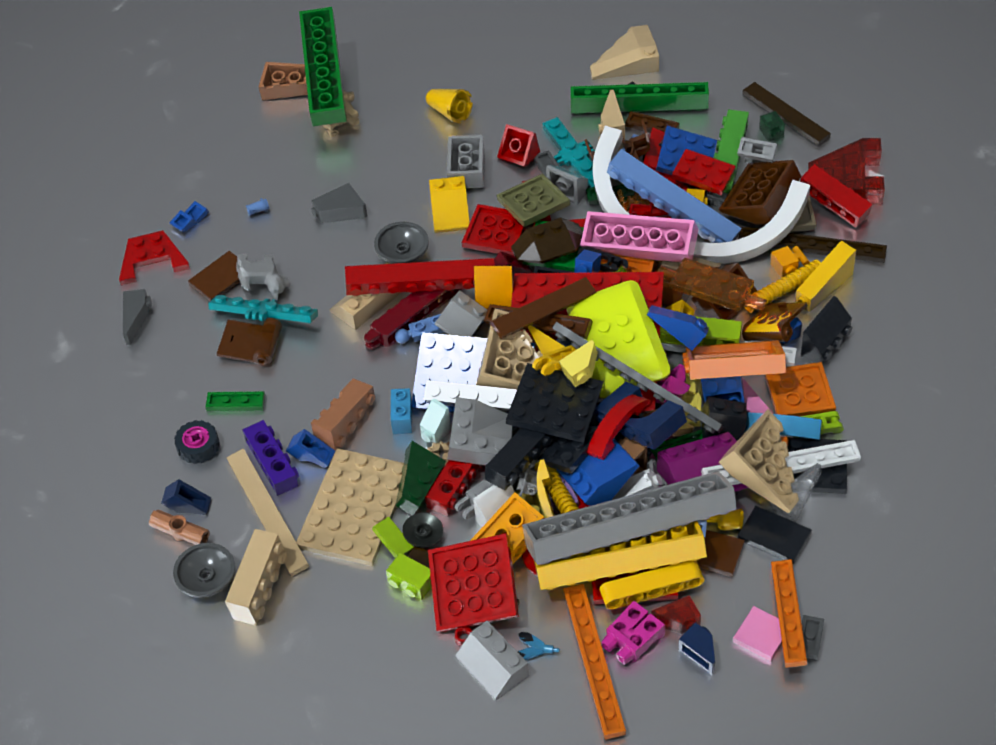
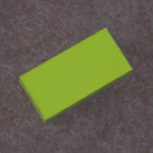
M390 517L373 526V532L394 558L399 553L406 555L414 548L413 545L405 540L403 533Z

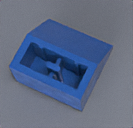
M742 376L701 379L704 402L710 396L745 403Z

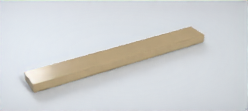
M244 448L228 456L227 460L267 532L278 534L286 552L284 564L291 577L309 568V564Z

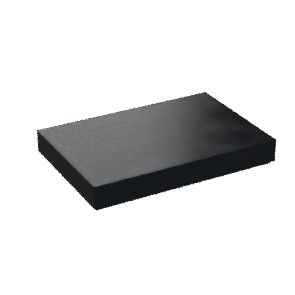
M755 505L737 538L745 540V543L783 560L792 559V564H794L809 539L812 529Z

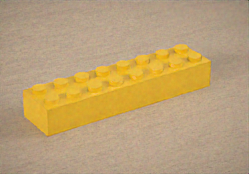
M694 521L689 525L672 527L668 531H658L646 537L633 538L628 542H618L606 548L593 549L588 553L571 555L567 559L560 558L548 564L539 565L534 561L540 590H552L558 586H572L578 582H592L599 578L616 577L619 574L636 573L639 570L656 569L669 564L677 565L680 562L689 560L697 561L707 557L703 532L698 521Z

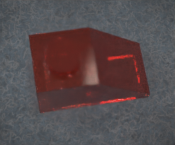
M690 595L651 611L653 616L665 624V629L680 634L685 633L695 622L701 625V614Z

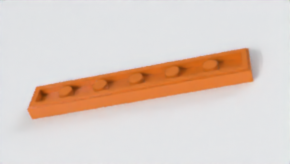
M792 559L773 561L771 566L785 667L807 665Z

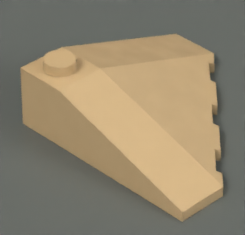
M648 25L631 27L610 49L605 51L600 56V59L590 66L592 79L597 80L659 72V54Z
M494 309L492 320L510 312ZM490 325L476 385L517 390L527 363L533 364L535 359L543 356L540 351H535L531 345L533 340L525 329L500 339Z
M768 409L727 451L719 463L733 478L789 513L797 504L799 498L797 493L793 494L791 483L795 482L792 467L787 468L785 460L789 453L786 442H782L780 432L784 431L782 423Z

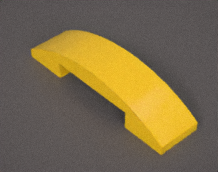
M542 459L537 470V491L542 509L548 518L555 516L546 486L553 484L548 465Z

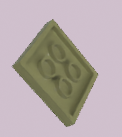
M543 173L497 194V200L523 227L570 206V199Z

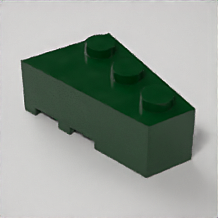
M414 441L410 442L405 451L402 477L396 500V506L411 516L415 514L446 462Z

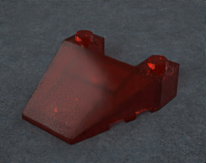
M881 138L859 139L808 163V170L815 164L819 168H823L832 177L837 178L848 188L853 189L855 193L867 199L871 204L883 205L885 192L884 176H865V166H880Z

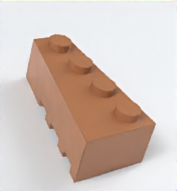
M265 62L258 87L262 101L308 95L305 64Z
M353 378L342 389L339 398H334L330 402V408L328 410L323 409L320 412L321 417L311 422L313 435L334 449L335 452L337 448H342L346 443L347 437L354 432L359 420L364 418L368 407L373 405L376 398L373 386Z

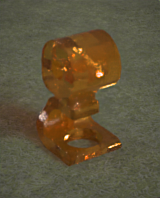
M622 190L617 191L616 198L626 212L630 210V204L650 205V201L640 197L637 192L633 195V198L628 196L627 201L624 203Z

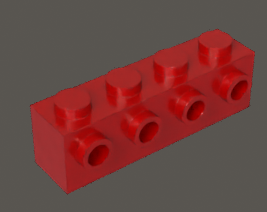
M814 164L801 177L800 182L810 185L809 195L855 228L870 214L872 204L867 199L862 198L853 189L848 188L837 178L829 175L823 168H819Z

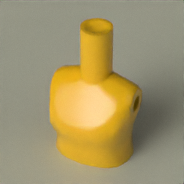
M742 508L725 515L712 516L707 519V523H717L718 528L724 531L742 529L744 513Z

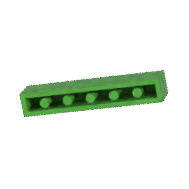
M728 109L727 116H723L722 126L724 128L720 129L719 138L721 140L717 141L716 146L718 153H714L715 159L736 166L724 190V193L729 194L735 184L741 157L737 155L741 137L746 136L749 112Z

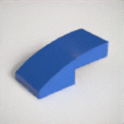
M194 201L185 212L180 210L169 223L183 233L198 224L209 211Z

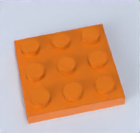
M822 362L786 367V373L764 374L775 414L800 417L836 411V405Z

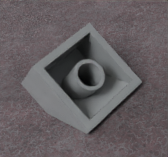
M548 165L546 167L547 178L570 199V202L578 205L587 194L586 189L589 188L588 179L558 166Z
M459 290L434 325L449 335L472 337L484 324L487 309Z

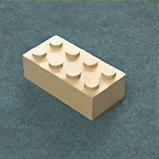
M254 529L225 600L233 620L257 626L259 619H262L265 612V603L272 595L271 588L273 583L278 580L279 568L286 560V552L278 534Z

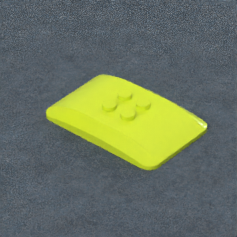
M630 280L597 291L579 303L566 308L569 316L590 318L593 321L588 337L585 339L588 342L593 340L596 347L654 383L664 380L670 375V365L653 320L647 316L649 309L637 282ZM598 359L595 362L591 378L604 381L599 398H607L625 382L635 386L638 384L633 379L629 382L620 376L621 372L617 369L613 372L606 368L604 361Z

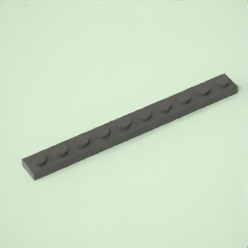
M558 322L552 327L557 332L555 336L563 341L566 339L572 341L571 346L576 349L588 343L587 340ZM596 347L598 352L596 361L598 359L604 361L606 368L613 372L617 369L621 372L620 376L629 382L633 379L638 383L636 386L645 392L649 389L654 393L653 397L661 402L669 400L683 406L684 412L688 414L686 416L688 419L695 423L698 421L705 424L703 428L712 434L715 431L719 434L724 428L722 424Z

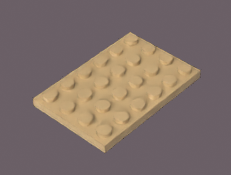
M337 448L296 541L300 550L373 566L382 541L373 532L372 528L387 517H390L392 520L397 507L396 500L404 463Z

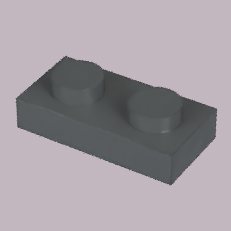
M803 615L802 631L806 658L815 660L818 658L825 619Z

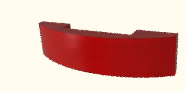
M632 394L619 401L598 425L588 446L587 454L604 460L615 446L612 441L632 415L639 416L649 403V400Z

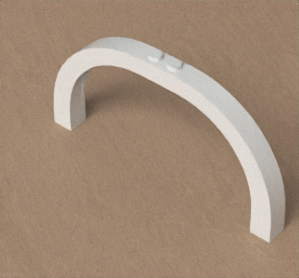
M605 126L593 159V178L597 199L604 213L630 215L617 200L611 186V176L607 173L609 163L616 156L623 141L622 130ZM792 180L781 208L764 227L747 237L730 242L706 243L696 241L693 256L718 264H730L748 260L768 251L784 239L794 228L808 200L810 185Z

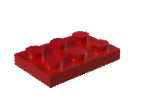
M685 149L672 173V179L722 196L736 166Z

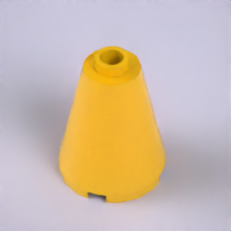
M431 89L426 94V103L455 123H461L460 121L466 120L473 107V103L470 102L472 95L464 89Z

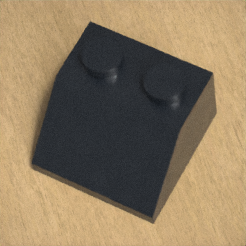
M708 396L701 412L724 426L721 433L729 432L738 441L744 434L746 427V403ZM701 422L702 439L719 434L716 431L713 434L703 428L705 424Z

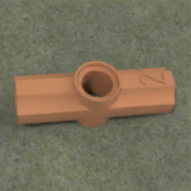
M154 510L150 515L149 525L172 535L176 541L185 540L195 545L208 542L209 530L186 521L182 515L173 516L161 510Z

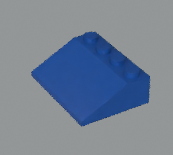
M615 438L612 440L615 446L604 460L588 455L572 474L557 470L584 503L589 506L611 501L640 466Z

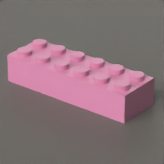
M588 211L580 245L581 247H591L615 255L692 263L699 229L694 220Z

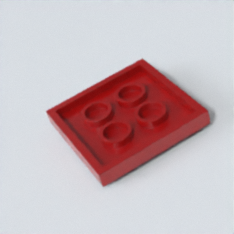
M477 204L461 242L462 247L499 254L501 251L514 256L511 246L524 233L525 227L507 209Z

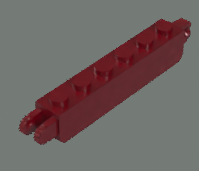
M453 289L450 291L435 290L432 292L416 291L409 294L406 298L401 299L393 308L388 309L384 315L372 322L370 330L364 335L366 348L373 350L381 344L384 347H390L396 342L395 333L399 329L410 330L408 324L426 319L453 298L459 290L463 289Z

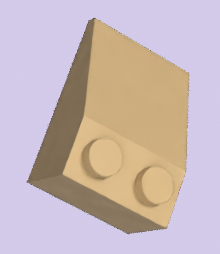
M613 89L610 90L601 114V124H598V130L601 135L605 126L622 130V135L625 139V124ZM621 143L620 148H619L618 151H620L621 149H623V144H622V143Z

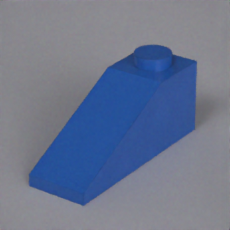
M651 305L647 316L691 351L703 340L709 329L704 320L697 319L693 315Z

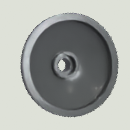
M405 221L385 226L378 232L374 240L377 255L382 260L392 264L416 261L425 254L429 245L426 231L418 224Z
M197 544L185 550L178 557L174 565L173 577L177 587L183 593L197 598L210 597L220 593L231 583L235 575V561L232 554L219 544Z

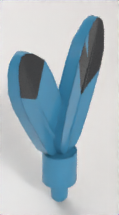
M520 632L518 634L520 640L529 646V648L518 651L525 660L538 657L544 653L553 654L560 651L559 648H554V645H545L544 642L528 632Z

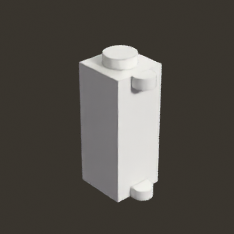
M651 469L642 471L630 477L612 500L662 487V478Z

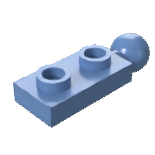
M441 314L408 324L410 329L408 331L406 329H399L395 333L396 341L404 344L408 342L410 337H413L414 342L420 341L422 332L444 333L442 329L434 325Z

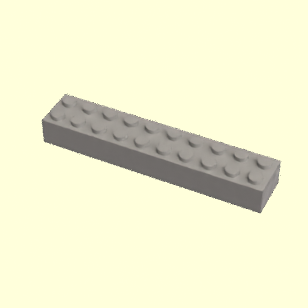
M717 471L522 525L526 548L536 564L539 565L548 564L560 558L567 559L571 555L578 553H588L596 548H606L618 542H628L636 537H646L654 532L668 531L672 527L679 525L685 526L694 521L707 520L719 514L725 515L730 511L737 510L734 487Z

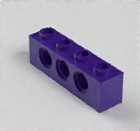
M262 420L242 429L247 445L276 495L279 496L298 487V471L295 466H290L291 460L287 453L283 454L282 444L279 439L275 440V433L272 427L267 426L265 421Z

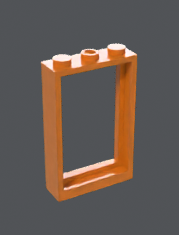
M779 340L696 346L692 351L685 347L686 353H682L685 374H689L690 380L786 373L785 352Z

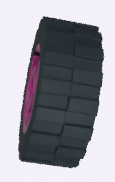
M194 420L182 425L174 437L178 455L188 463L197 464L209 461L219 450L220 442L215 427L203 420Z

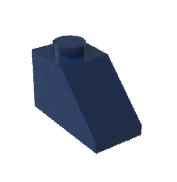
M178 479L165 488L161 504L177 513L206 515L211 497Z
M695 622L680 637L678 650L712 675L715 672L713 637L706 627L700 626Z

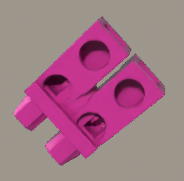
M633 601L612 625L606 629L607 635L601 642L602 648L607 652H611L615 647H618L620 651L616 654V657L624 665L632 659L636 662L657 639L660 640L665 635V624L651 613L648 615L646 609Z

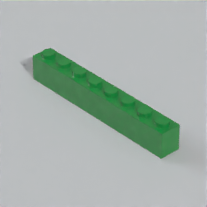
M708 82L570 86L571 113L602 112L609 92L613 89L621 112L708 109L709 105Z

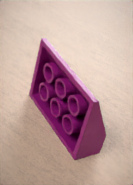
M729 432L658 451L657 472L668 485L702 476V468L721 465L719 461L737 441ZM742 483L732 485L734 492L749 488Z

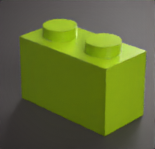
M399 553L386 570L388 583L394 588L404 590L411 597H417L422 600L432 587L430 568L402 553Z

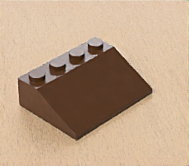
M794 160L773 161V163H748L718 209L719 212L757 225L770 222L781 208L792 180L799 181L802 177Z

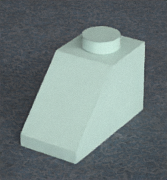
M435 398L431 400L420 423L421 436L426 442H431L432 444L433 442L439 443L451 432L449 408Z

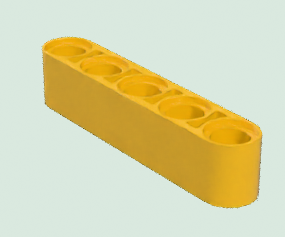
M689 560L677 565H670L609 581L601 585L599 590L606 608L612 610L628 606L633 601L639 603L698 587L704 583V577L697 561Z

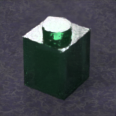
M774 111L760 116L759 129L767 141L770 142L784 137L785 124L778 113Z

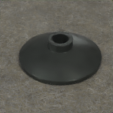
M417 513L407 518L404 522L403 536L413 546L430 547L442 538L443 525L432 514Z

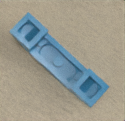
M747 412L744 433L763 413ZM773 414L782 423L784 431L780 432V435L820 440L822 420Z

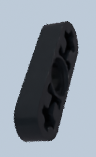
M582 247L578 250V255L584 249L601 253V259H605L608 262L601 264L600 271L628 272V261L624 258L591 247Z

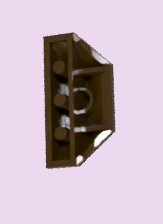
M558 218L526 229L511 246V250L518 262L525 261L543 264L575 253L581 246L583 231L579 224L564 218Z

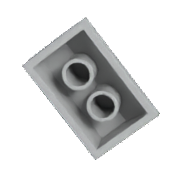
M485 621L470 632L455 655L456 659L495 701L529 676L528 662L488 621Z

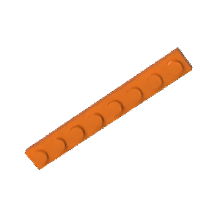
M584 584L563 588L604 740L626 735V729Z

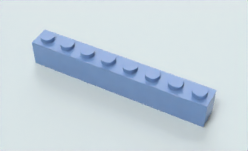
M621 149L609 163L607 173L613 179L619 180L625 187L634 190L640 197L649 200L655 207L667 212L670 217L694 220L699 229L698 234L703 239H707L712 243L734 241L741 231L739 226Z

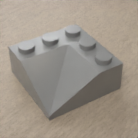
M456 397L447 460L487 465L511 439L512 425L506 424L508 414L478 400Z

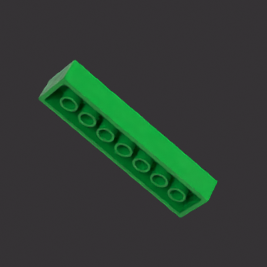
M332 7L299 11L309 112L312 125L314 127L347 122Z

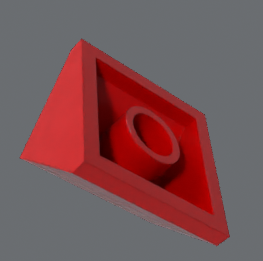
M506 124L497 158L527 167L540 153L536 133Z

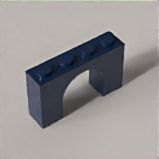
M628 382L623 383L596 406L594 412L596 422L600 424L605 415L627 396L633 394L642 397L640 387ZM668 400L655 412L646 417L629 418L618 433L640 443L642 446L655 450L687 422L683 406Z

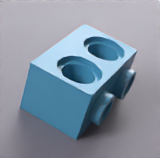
M410 388L391 389V426L393 434L412 433V397Z

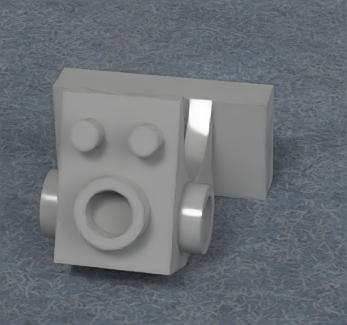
M741 137L737 155L745 157V163H773L777 144Z

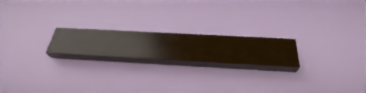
M740 226L741 231L738 239L747 237L759 229ZM788 233L772 249L788 246L792 251L793 247L798 246L803 253L828 256L838 243L843 241L856 249L855 259L885 263L887 245Z

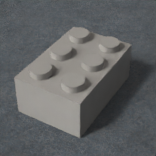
M483 135L448 136L447 178L464 176L466 188L484 187Z

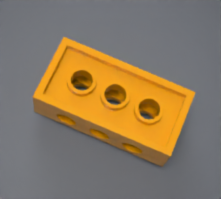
M514 492L470 541L505 533L508 534L513 565L527 550L522 525L545 519V517Z

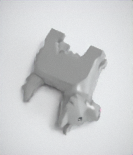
M238 254L236 269L240 284H242L241 287L245 288V290H250L249 284H266L274 299L278 300V294L282 293L284 288L290 287L289 279L278 274L273 262V255H264V261L256 260L249 262L246 260L247 254Z

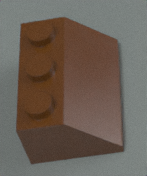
M737 262L725 265L691 300L702 315L708 318L731 320L744 307L743 298L757 292V289Z

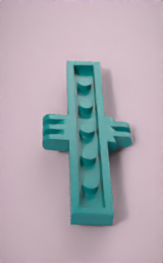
M558 117L542 123L543 129L560 150L554 156L558 165H571L578 175L588 179L589 188L595 187L593 164L589 159L590 156L585 141L577 143ZM588 141L590 150L595 151V149H593V146Z
M217 295L208 303L209 310L245 314V319L252 318V320L259 319V321H264L267 318L311 323L318 317V309H312L309 306L296 307L293 304L281 305L277 304L276 299L270 300L266 298L263 301L257 299L243 300L241 297L228 298L225 295Z

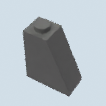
M349 183L311 200L313 206L311 212L315 218L318 217L321 223L367 217L366 204Z

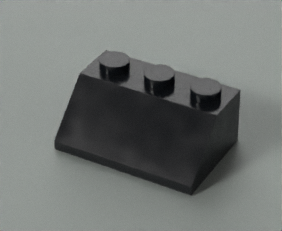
M836 296L830 299L803 332L801 357L812 363L822 362L823 364L824 361H828L832 356L833 350L835 348L838 349L845 336L848 337L852 331V317Z

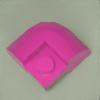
M682 364L675 367L666 379L657 382L659 386L679 398L690 388V385L684 383L686 376L684 365ZM656 399V403L660 405H663L665 402H667L666 400H664V402H661L658 399Z

